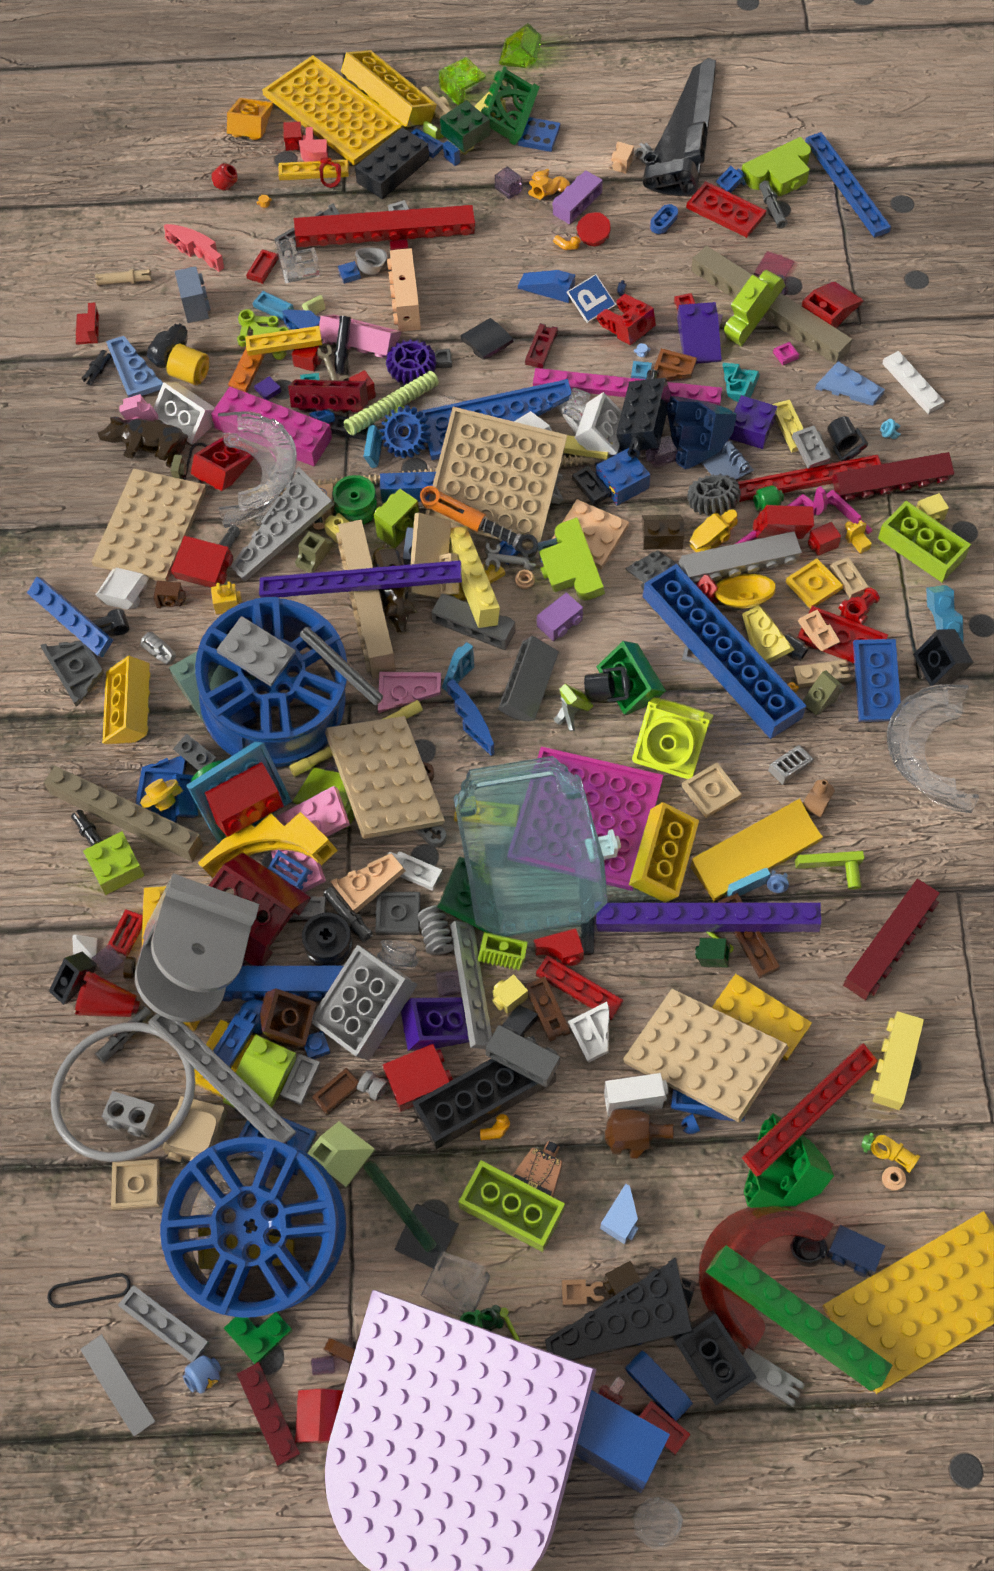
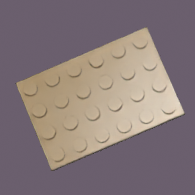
M133 469L92 559L93 566L108 570L121 568L142 573L151 580L168 581L183 537L188 535L207 490L206 484Z
M405 716L326 728L325 734L363 839L444 824L443 814Z
M671 989L625 1055L623 1061L625 1064L646 1075L661 1073L662 1080H666L667 1086L740 1123L788 1050V1046L774 1037Z

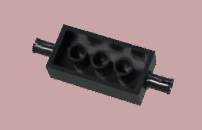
M652 369V373L651 370L647 371L646 380L629 381L616 436L622 451L629 448L627 453L631 458H635V453L636 458H638L640 450L656 449L660 446L667 416V404L670 402L671 393L666 378H658L659 373Z

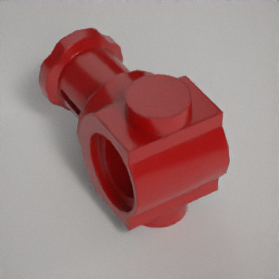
M867 588L861 597L845 599L838 608L841 610L840 616L863 625L868 619L866 614L869 613L870 607L880 601L878 592L873 588Z

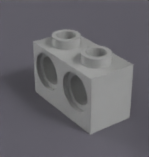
M112 1091L101 1117L109 1128L114 1130L124 1128L128 1130L129 1134L141 1137V1134L149 1136L159 1110L153 1103ZM124 1109L122 1115L114 1116L116 1110ZM145 1115L143 1122L135 1123L138 1116Z

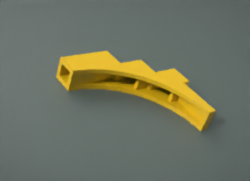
M301 812L285 826L270 813L256 827L251 824L231 836L225 837L198 864L213 878L223 864L242 852L250 856L268 850H290L307 855L320 865H323L338 850Z

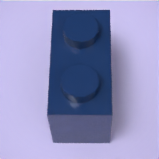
M840 1225L826 1256L831 1258V1262L838 1266L844 1267L846 1265L853 1268V1272L859 1276L867 1277L868 1275L871 1277L877 1269L885 1245Z

